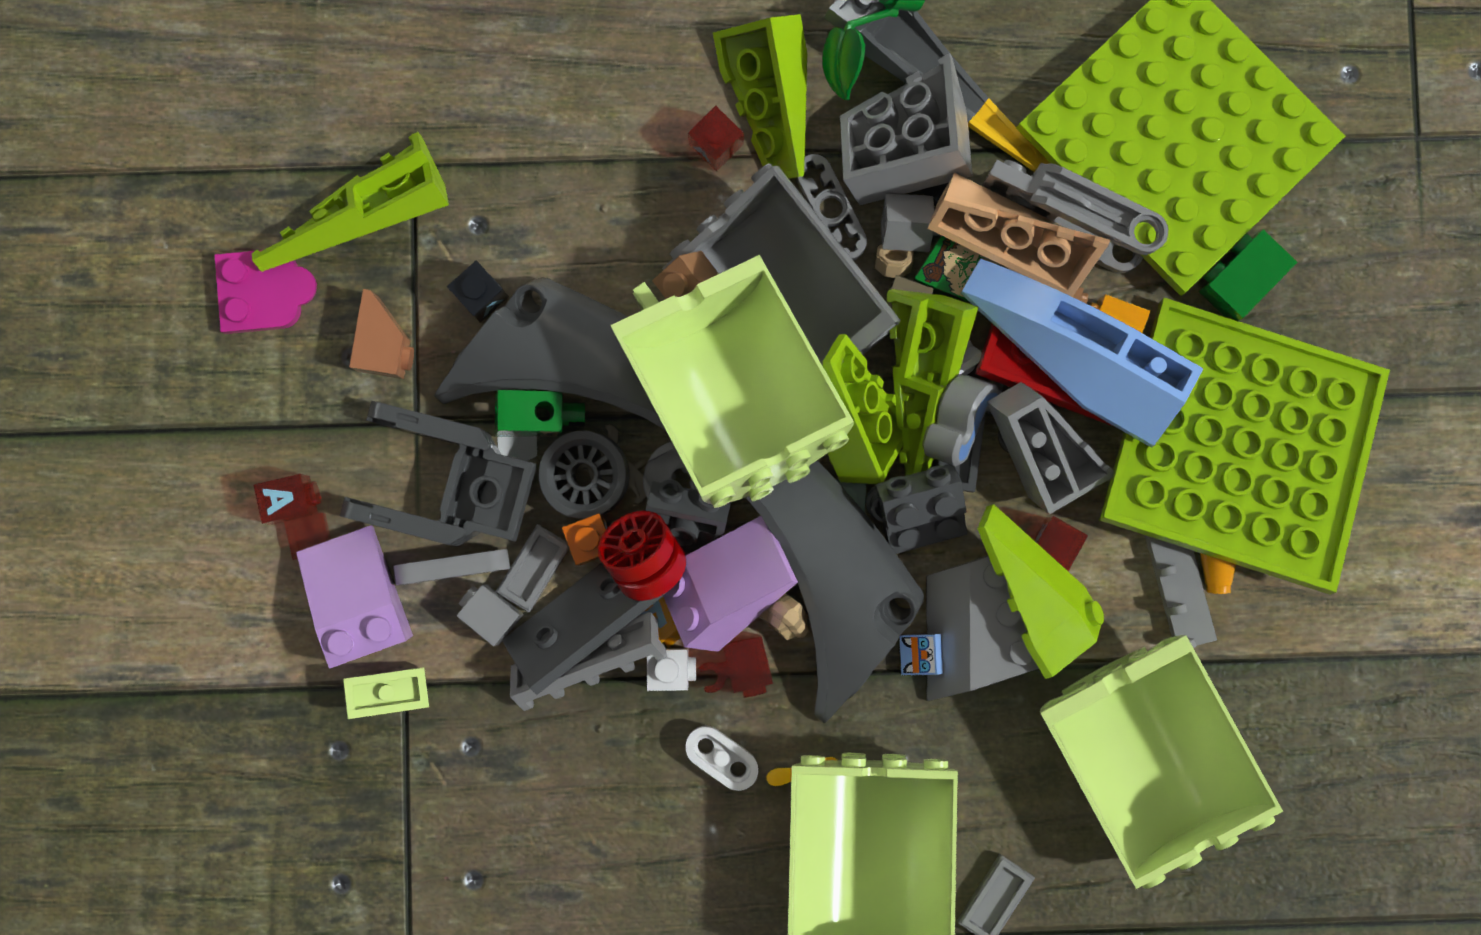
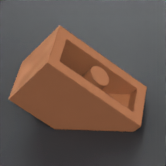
M363 289L349 367L357 372L404 379L405 370L410 371L413 365L414 348L409 347V338L379 296L371 290Z

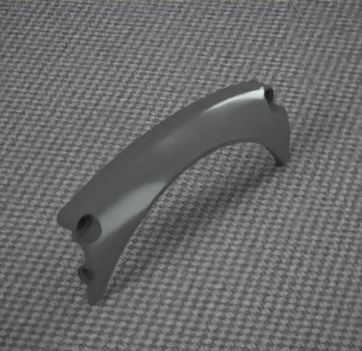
M544 277L519 287L506 306L496 310L472 341L458 355L452 369L434 395L442 404H446L471 394L504 389H542L571 393L610 403L644 417L665 429L610 326L627 318V316ZM533 291L540 295L542 306H539L532 297ZM816 461L808 466L810 473L802 479L789 483L786 479L772 486L774 490L762 499L752 501L750 497L746 498L758 511L774 537L779 541L798 581L809 614L816 648L818 689L814 715L821 722L826 723L845 701L862 687L872 671L894 647L899 636L913 622L923 603L924 595L922 589L865 512L836 479ZM894 598L907 600L911 608L898 606Z

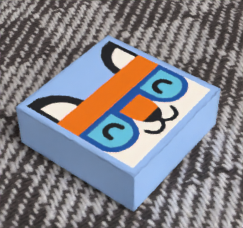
M941 634L899 636L901 675L943 674Z

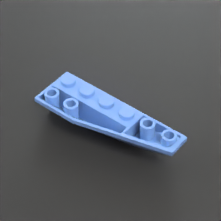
M981 258L960 293L972 305L978 306V311L1079 406L1151 448L1184 406L1203 370L1197 364L1112 316L1057 289Z

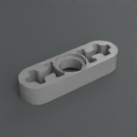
M818 154L807 155L804 161V176L807 174L808 165H812L814 169L822 168L823 172L820 174V182L825 189L831 184L833 189H826L819 193L816 198H813L811 193H817L818 191L815 181L812 178L805 179L803 176L796 177V181L807 203L828 229L839 226L845 219H849L850 223L845 224L844 229L849 238L857 237L859 241L854 246V252H850L847 247L844 249L855 261L861 257L867 244L865 232L828 160ZM827 198L837 199L842 205V213L833 219L826 218L820 211L821 202ZM837 228L832 234L841 243L842 235Z
M508 549L400 564L393 566L395 584L399 586L510 569Z

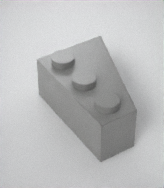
M1020 382L987 401L1028 498L1049 515L1112 478L1114 471L1101 460L1095 451L1080 438L1064 418L1040 394L1024 383Z

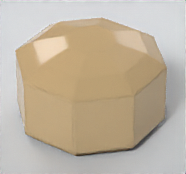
M881 244L877 247L875 269L885 277L895 278L896 275L904 277L911 273L914 251L883 250Z

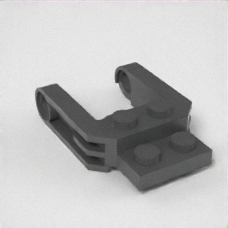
M371 401L366 418L367 421L457 444L460 448L454 455L440 506L441 518L438 521L348 497L344 498L340 512L341 517L457 547L480 533L511 541L517 540L537 464L501 455L490 433L481 428Z

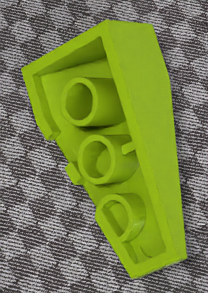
M801 14L770 17L713 32L720 73L725 84L731 83L739 102L735 106L740 116H746L752 129L751 141L762 166L768 163L772 166H779L788 179L804 176L808 53Z
M839 334L822 363L854 424L847 434L849 441L841 448L828 452L829 460L840 482L882 483L903 446L902 430L900 427H897L895 394H887L882 388L884 384L882 378L879 375H871L867 370L866 358L846 334Z
M994 504L986 506L977 530L996 575L1005 576L1010 596L1007 602L1011 612H1020L1028 631L1021 635L1024 644L1045 679L1051 678L1097 642L1101 625L1104 622L1103 610L1097 601H1093L1083 584Z

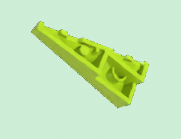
M417 131L409 136L411 145L393 157L389 152L380 158L381 167L362 177L355 176L309 211L312 218L295 231L289 226L281 231L282 240L261 252L255 250L252 253V261L258 269L263 272L448 206L449 202L445 183L420 133Z
M891 289L887 292V302L891 303L892 310L901 320L889 331L890 339H894L896 365L892 368L897 427H900L902 430L903 450L899 452L900 463H904L905 476L928 470L932 466L934 458L926 456L922 446L924 434L927 427L932 423L935 424L937 420L938 405L946 386L959 375L978 306L944 295Z

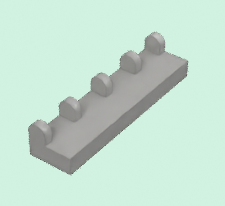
M1145 535L1171 636L1186 635L1193 648L1197 647V645L1217 641L1194 551Z
M651 612L637 616L538 695L529 688L516 664L511 665L510 698L522 710L526 711L534 707V699L550 694L554 699L561 698L565 695L564 688L584 680L589 686L598 684L599 675L618 667L627 673L635 669L634 661L653 655L656 660L666 658V649L659 640L658 620Z

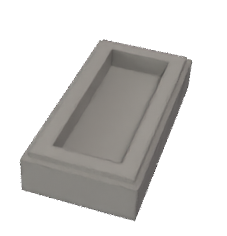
M537 524L495 592L527 612H531L569 551L568 543Z
M999 854L956 921L975 935H999L1035 877Z

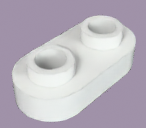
M712 726L697 727L689 734L686 741V753L695 765L731 790H745L754 784L758 776V764L750 752ZM704 738L710 739L714 745L712 751L708 753L700 751L698 747L699 741ZM735 762H742L746 766V771L743 775L736 776L730 770L731 765Z

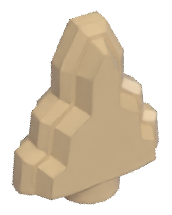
M784 594L759 616L786 640L794 637L804 638L809 632L808 625L806 624L808 614L799 602L787 594Z

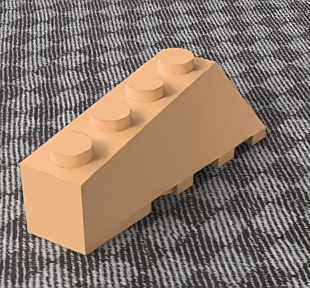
M955 172L939 198L927 228L1000 265L1057 289L1071 297L1074 296L1110 242V239L1066 228Z

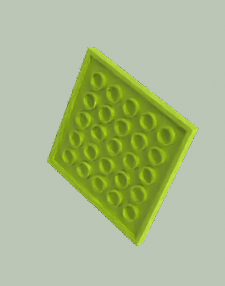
M1150 0L1016 127L1049 163L1064 167L1158 213L1164 218L1168 226L1166 242L1154 253L1141 256L1180 296L1185 294L1346 137L1211 0ZM1141 222L1135 226L1134 235L1140 243L1151 244L1155 241L1156 231L1151 224Z
M1163 298L1159 302L1150 338L1202 367L1203 370L1186 403L1152 448L1129 434L1123 433L1100 521L1329 595L1336 593L1390 370L1168 298Z

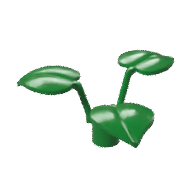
M879 0L887 8L886 10L850 20L845 24L844 29L840 27L832 28L824 44L822 67L829 86L840 98L850 100L851 89L860 74L864 61L865 43L862 34L855 28L886 17L896 18L899 10L917 12L922 8L925 0Z

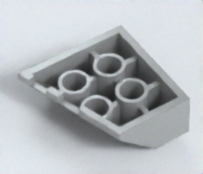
M950 53L938 59L940 65L920 75L919 71L905 78L907 84L889 94L880 92L840 115L843 180L859 205L883 200L886 193L906 194L949 183L954 172L965 178L973 176L967 111Z
M988 555L926 576L927 634H941L943 674L927 675V701L969 692L1039 669L1028 652L1021 636L1024 632H1028L1019 611L1011 612L1007 599L1010 596L1005 576L996 575Z

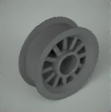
M575 431L556 439L545 451L539 467L540 487L546 500L557 511L573 518L585 519L598 513L604 515L610 512L624 498L630 481L629 464L622 449L609 437L590 431ZM585 445L593 446L588 458ZM578 447L579 459H577L571 449ZM599 451H602L605 456L595 462ZM564 455L570 460V465L561 461ZM610 461L612 469L601 470V467ZM584 463L589 464L594 471V479L587 486L580 485L575 476L577 468ZM558 467L567 470V474L557 475ZM613 474L612 483L602 479L603 475ZM568 480V483L560 488L558 481ZM598 485L608 488V492L604 495ZM574 488L571 498H567L564 494ZM590 490H592L598 501L592 503ZM581 492H583L584 504L577 503Z

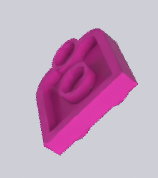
M254 251L215 254L221 333L233 334L285 329L293 326L300 318L301 306L309 303L316 294L317 282L315 277L307 269L298 267L295 260L261 272L252 261V253Z

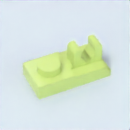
M424 667L343 679L347 719L429 707Z

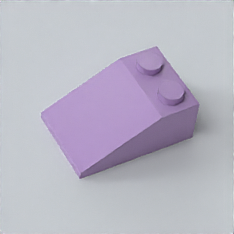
M759 516L686 555V568L681 579L663 597L684 647L718 652L797 584L798 581L779 541L774 537L763 518Z
M373 525L296 552L314 628L329 669L405 642L413 636Z

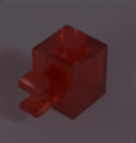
M761 635L728 643L723 647L726 661L705 662L699 666L700 672L714 670L718 675L716 683L704 686V690L707 693L720 690L728 677L731 679L734 693L742 691L744 698L767 693L766 685L773 684Z

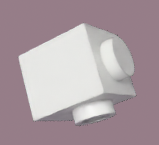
M665 648L667 657L661 660H656L653 655L647 656V691L688 690L689 681H696V657H689V648Z

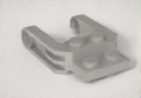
M996 160L982 184L983 187L1066 228L1110 239L1108 247L1096 264L1114 273H1127L1142 261L1143 257L1141 255L1154 253L1164 245L1168 237L1167 223L1158 213L1056 164L1041 163L1032 176L1026 174L1027 170L1022 165L1014 161L1005 160L1003 163ZM1146 222L1154 227L1156 238L1153 243L1142 244L1136 239L1134 229L1138 223ZM1114 244L1133 252L1130 262L1121 263L1113 257L1112 248Z

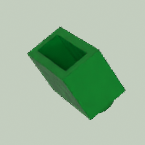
M1264 229L1252 237L1246 233L1230 249L1234 254L1225 265L1218 261L1203 276L1207 283L1198 292L1224 317L1236 321L1243 319L1298 263Z

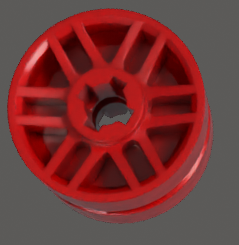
M636 511L620 517L605 530L598 544L600 561L622 593L633 600H651L665 594L678 583L686 568L684 551L663 518L652 511Z

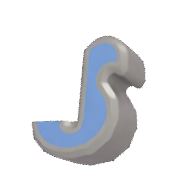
M969 375L955 377L942 393L935 424H930L925 431L922 445L925 455L955 467L967 460L985 412L992 414L987 401L1001 394L999 388L992 383Z

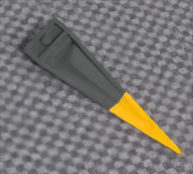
M836 0L829 7L824 18L835 27L844 29L845 24L850 20L883 11L887 8L879 0ZM899 10L896 18L886 17L855 28L863 36L865 56L906 84L905 78L919 71L920 75L940 65L938 59L950 53L918 12ZM952 56L967 111L968 127L1033 172L1041 163L1050 164L1016 129L1014 124L987 97Z

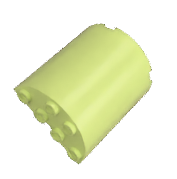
M760 255L697 284L694 290L684 296L675 297L673 295L610 325L702 500L712 504L714 508L746 497H750L752 501L762 499L774 490L772 486L786 479L789 483L802 479L810 473L808 466L828 452L841 448L849 441L847 434L851 430L854 421Z
M1186 635L1164 639L1148 651L1143 647L1110 662L1062 690V696L1049 700L1040 709L1045 723L1136 889L1141 886L1144 889H1149L1160 884L1166 879L1164 874L1179 867L1181 870L1198 864L1202 860L1200 852L1214 845L1216 850L1226 849L1239 840L1238 835L1251 828L1253 831H1259L1275 822L1274 816L1283 812Z
M847 752L842 753V760H825V756L802 755L801 763L792 765L788 935H955L958 771L948 768V760L924 759V764L907 762L906 755L882 754V761L866 760L865 753Z

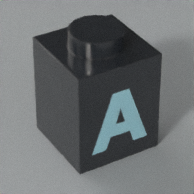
M477 260L447 286L479 322H482L509 297Z

